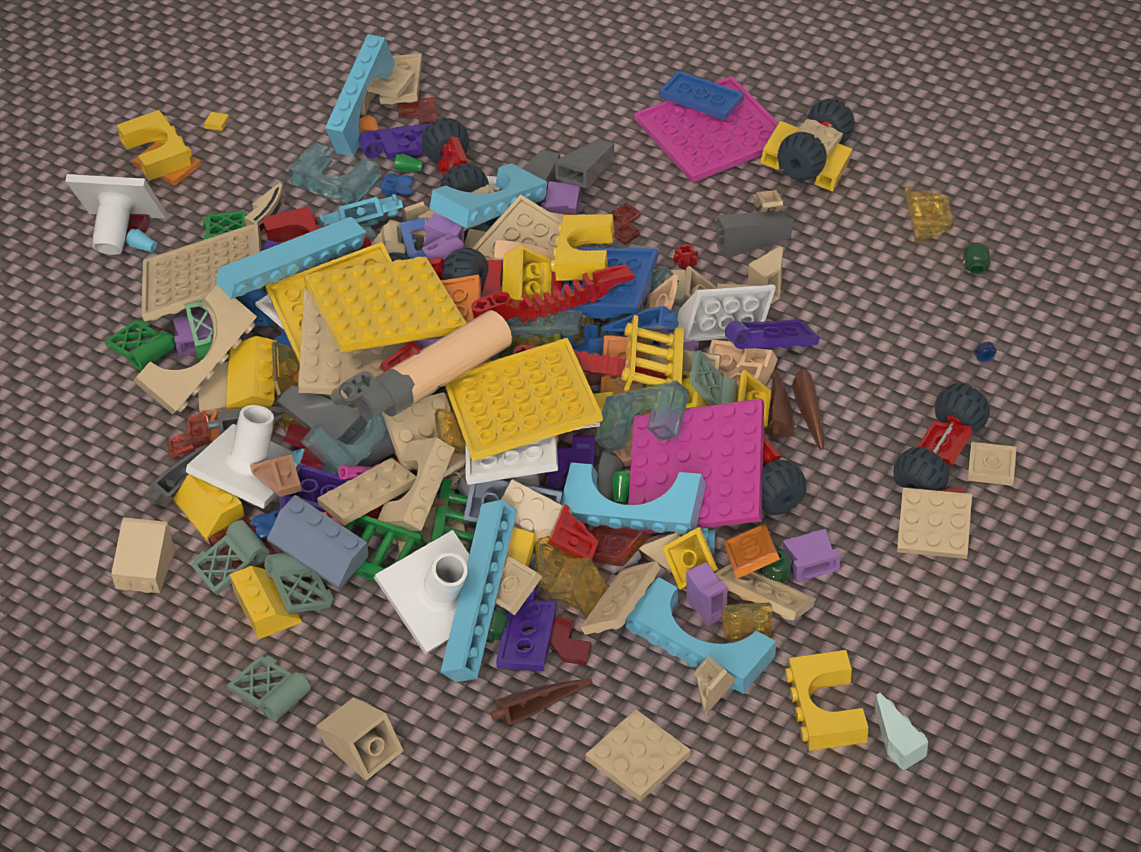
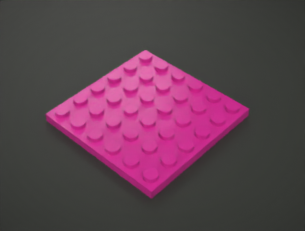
M733 76L714 82L744 93V100L726 120L669 100L634 113V120L692 183L762 156L765 145L779 124Z
M756 399L634 416L628 505L645 504L661 497L673 486L679 472L701 474L706 483L696 528L761 521L764 401ZM627 527V533L630 537L658 533L651 529L637 531Z

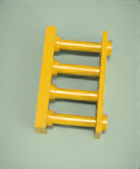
M634 315L631 323H627L624 333L627 336L626 365L621 380L624 381V390H629L632 381L664 388V391H667L666 401L675 403L682 387L684 327L678 326L672 334L669 333L667 335L639 328L638 316ZM637 336L666 343V346H669V348L663 349L637 342ZM636 351L663 357L668 363L666 365L636 357ZM635 366L662 372L667 376V379L664 380L635 372Z

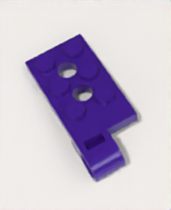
M429 124L367 131L360 135L358 142L367 158L379 156L382 148L387 159L396 158L397 154L401 155L402 153L408 156L423 155L425 153L422 149L421 140L423 132Z
M801 319L745 323L732 321L725 328L726 338L738 349L790 348L791 346L809 347L810 345H818L820 338Z
M573 435L572 448H557L558 470L548 472L547 488L564 492L565 478L568 476L571 463L592 464L595 467L596 435Z
M538 584L515 615L507 612V617L510 621L502 634L496 659L497 668L544 671L557 613V602L536 600ZM525 628H533V629H534V630L531 631V632H524V631H523V630H525ZM522 646L530 647L529 649L524 651L519 650V648H521Z

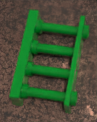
M443 479L438 499L445 501L446 505L436 507L430 543L452 530L460 540L473 542L475 533L449 528L448 525L444 524L445 520L452 519L477 525V522L464 520L465 513L453 511L450 507H447L448 503L451 504L452 502L467 505L468 496L456 494L453 490H450L451 480Z
M366 515L344 526L349 531L353 529L354 525L366 528L361 539L366 541L367 545L374 532L385 535L373 560L369 561V563L364 561L353 573V575L375 583L377 582L374 576L385 569L381 567V563L394 539L406 542L396 562L410 555L414 546L419 548L426 546L420 532L408 531Z

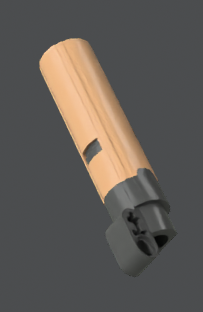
M492 310L487 311L422 349L420 353L412 355L375 378L368 371L358 373L336 387L331 393V400L338 407L347 406L355 401L359 413L366 421L371 420L382 412L390 417L395 416L432 394L439 387L445 386L508 348L512 343L511 330L501 315ZM362 382L364 385L357 389L355 385ZM341 390L347 393L348 399L341 395Z

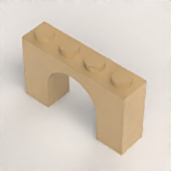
M438 438L410 441L402 462L418 470L415 482L402 499L384 503L378 520L408 531H421L455 448Z

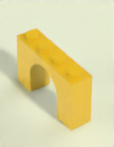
M160 110L117 125L120 141L127 150L149 142L165 143L157 149L138 155L141 171L148 181L191 166L190 157H192L189 146H185L183 138L177 135L175 127L170 126L167 116H163Z
M780 121L763 149L760 163L778 170L780 168L777 158L779 146L787 136L795 133L799 128ZM838 143L827 156L824 169L816 177L815 185L833 192L849 163L853 149Z
M613 214L564 215L563 221L559 223L558 227L559 235L556 236L557 247H554V259L551 261V270L555 272L556 281L583 280L582 274L585 273L593 280L592 272L608 268L607 250L583 251L575 248L584 244L613 243L615 232Z
M846 650L789 658V668H785L786 681L792 684L790 688L791 700L797 704V707H795L797 722L801 721L803 726L800 727L801 738L803 742H807L809 751L867 743L868 724L863 708L830 712L820 709L810 699L811 695L821 688L851 684L852 668Z

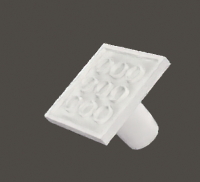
M66 175L65 182L88 213L97 214L92 248L100 253L110 255L122 253L130 214H148L150 218H165L166 210L145 179Z
M249 405L240 411L237 425L232 424L187 465L186 472L264 509L277 494L252 474L250 465L289 455L293 451L271 442L274 421L273 413L266 407Z
M556 435L473 462L466 446V481L468 485L501 479L509 481L514 479L520 483L540 486L538 473L558 470Z
M453 530L374 576V579L425 655L448 642L459 594L467 577L469 553Z

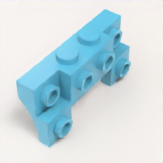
M393 194L391 197L380 200L374 197L341 206L337 212L326 215L320 214L318 218L321 228L348 217H352L360 226L367 224L370 227L379 224L382 216L388 215L390 218L399 215L403 205L402 201L398 200L396 195Z

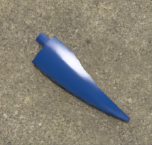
M665 306L648 308L634 314L638 316L639 328L663 331L675 329L679 326L677 314ZM634 315L602 326L601 330L625 332L627 323H631Z

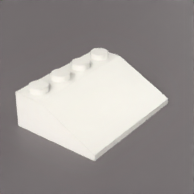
M775 285L696 290L678 312L677 320L679 326L684 327L683 342L727 339L725 328L732 321H740L742 323L765 321L776 289Z

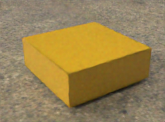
M211 112L204 122L205 129L223 131L229 121V114Z

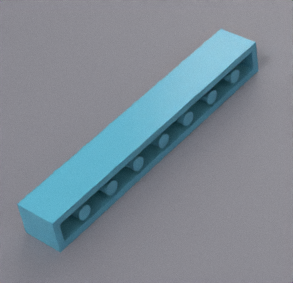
M348 217L220 267L216 284L230 299L242 296L247 292L260 289L267 284L277 282L282 278L292 276L297 272L310 269L317 264L325 263L332 258L361 248L366 231L352 217Z
M503 500L481 505L467 562V577L459 594L441 667V673L455 682L474 680L478 677L517 513L515 508Z

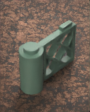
M701 350L693 352L690 385L710 406L736 402L737 382L732 378L723 377L708 361L707 356Z
M243 520L231 523L227 529V535L207 552L202 551L197 555L191 564L216 596L231 584V573L252 565H260L265 562V557L269 555V549ZM228 544L230 546L228 555H219L220 550ZM232 560H242L243 564L237 569H231ZM212 561L210 570L200 569L204 563ZM218 561H227L225 570H216ZM224 575L223 580L214 586V576Z
M287 553L272 554L265 557L266 574L269 578H273L287 614L331 607L334 598L330 589H325L318 574ZM312 576L315 583L311 585L303 581L302 578ZM287 579L295 584L290 588L284 585L281 580ZM299 585L308 590L309 593L305 596L295 591L296 587ZM314 593L320 596L322 601L316 602L309 597ZM293 596L302 601V603L292 605L289 598Z
M260 655L227 685V688L232 693L262 710L264 715L271 721L276 722L311 690V681L303 673L295 672L292 674L278 666L277 660L267 655L264 658ZM263 665L267 668V672L255 674V671ZM283 677L280 682L271 683V678ZM267 679V684L255 686V680ZM250 681V687H238L241 683ZM267 691V694L260 700L254 697V693Z

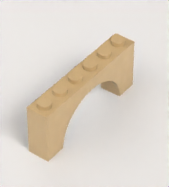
M218 285L201 302L208 311L213 323V340L204 359L196 365L182 370L163 369L149 362L133 380L171 414H174L177 410L181 412L189 402L186 399L190 394L195 396L202 388L200 385L204 378L207 381L216 372L213 369L217 363L221 365L229 356L226 352L231 347L235 349L242 341L240 336L244 332L248 334L256 325L253 321L257 316L236 298L230 299Z

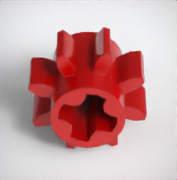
M684 244L675 249L673 263H678L679 268L686 270L688 266L693 267V265H697L698 251H693V246Z

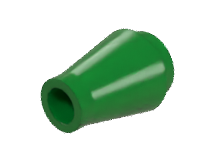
M403 153L396 155L395 170H399V172H422V160Z
M617 471L611 478L613 502L627 505L631 479L629 472Z

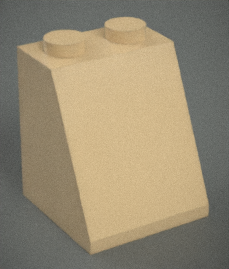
M123 517L111 573L116 589L160 593L175 553L168 522Z
M354 697L316 726L325 745L365 780H368L403 752L387 714Z

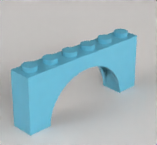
M367 34L325 127L337 154L355 156L360 145L358 142L359 117L366 91L375 77L389 79L393 71L395 62L385 37Z
M510 163L498 168L496 186L502 189L501 191L469 193L443 186L432 191L430 209L464 228H468L501 216L520 194L533 203L544 200L547 181Z
M570 464L561 504H566L573 510L572 516L577 521L581 520L582 523L595 527L609 525L616 529L630 527L637 531L651 529L658 533L671 531L680 535H685L696 529L706 487L701 474L679 472L673 486L656 500L640 505H623L612 502L601 495L597 486L598 474L592 464Z
M658 577L646 590L645 595L638 600L635 609L625 619L626 628L631 633L645 638L652 645H657L666 650L670 655L677 656L686 661L691 667L698 668L709 655L736 679L730 689L737 690L743 694L776 656V641L758 631H755L741 641L728 644L708 643L690 636L678 626L672 616V611L678 603V587Z

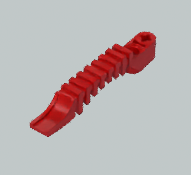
M619 265L592 272L593 282L588 274L585 273L582 274L583 288L578 279L573 280V291H571L567 284L563 286V294L560 293L558 288L554 289V297H551L548 291L543 293L544 300H541L538 293L534 294L533 303L528 294L523 295V300L518 301L511 298L507 292H497L477 299L472 303L473 318L475 319L483 313L492 310L501 315L505 320L517 316L522 324L527 322L526 317L530 318L533 322L537 320V317L541 316L543 319L547 317V314H557L559 310L565 312L569 307L574 309L579 304L582 306L587 305L588 301L592 303L597 302V299L604 298L605 294L613 286L634 280L635 277L627 265Z
M519 345L514 349L513 354L536 347ZM573 350L583 373L584 371L589 372V375L592 376L598 373L600 377L611 375L610 379L622 377L626 358L621 359L618 356L609 357V355L605 354L601 356L598 353L588 354L586 351L581 353ZM635 366V372L664 380L667 379V376L662 372Z

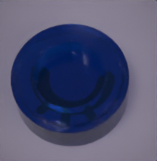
M984 342L976 347L974 355L979 362H986L995 356L997 349L992 342Z

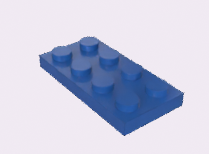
M678 70L659 90V97L726 120L744 100V93Z

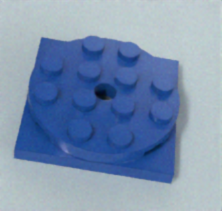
M578 247V250L583 251L607 250L608 268L627 265L634 274L635 279L613 286L605 294L604 298H598L597 302L592 303L588 301L587 305L582 306L579 304L577 308H567V311L579 312L589 318L610 319L625 313H638L641 304L651 289V276L659 257L658 249ZM565 280L564 285L568 284L571 291H573V280ZM578 280L579 283H580V285H581L582 288H583V287H584L583 280Z

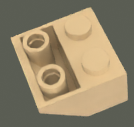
M781 246L754 260L748 267V285H775L776 289L771 304L779 300L781 294L783 248Z

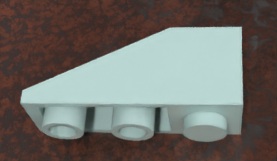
M878 693L876 695L875 712L887 754L904 771L927 756L928 740L922 732H918L912 726L908 717L902 715L895 708L891 700Z

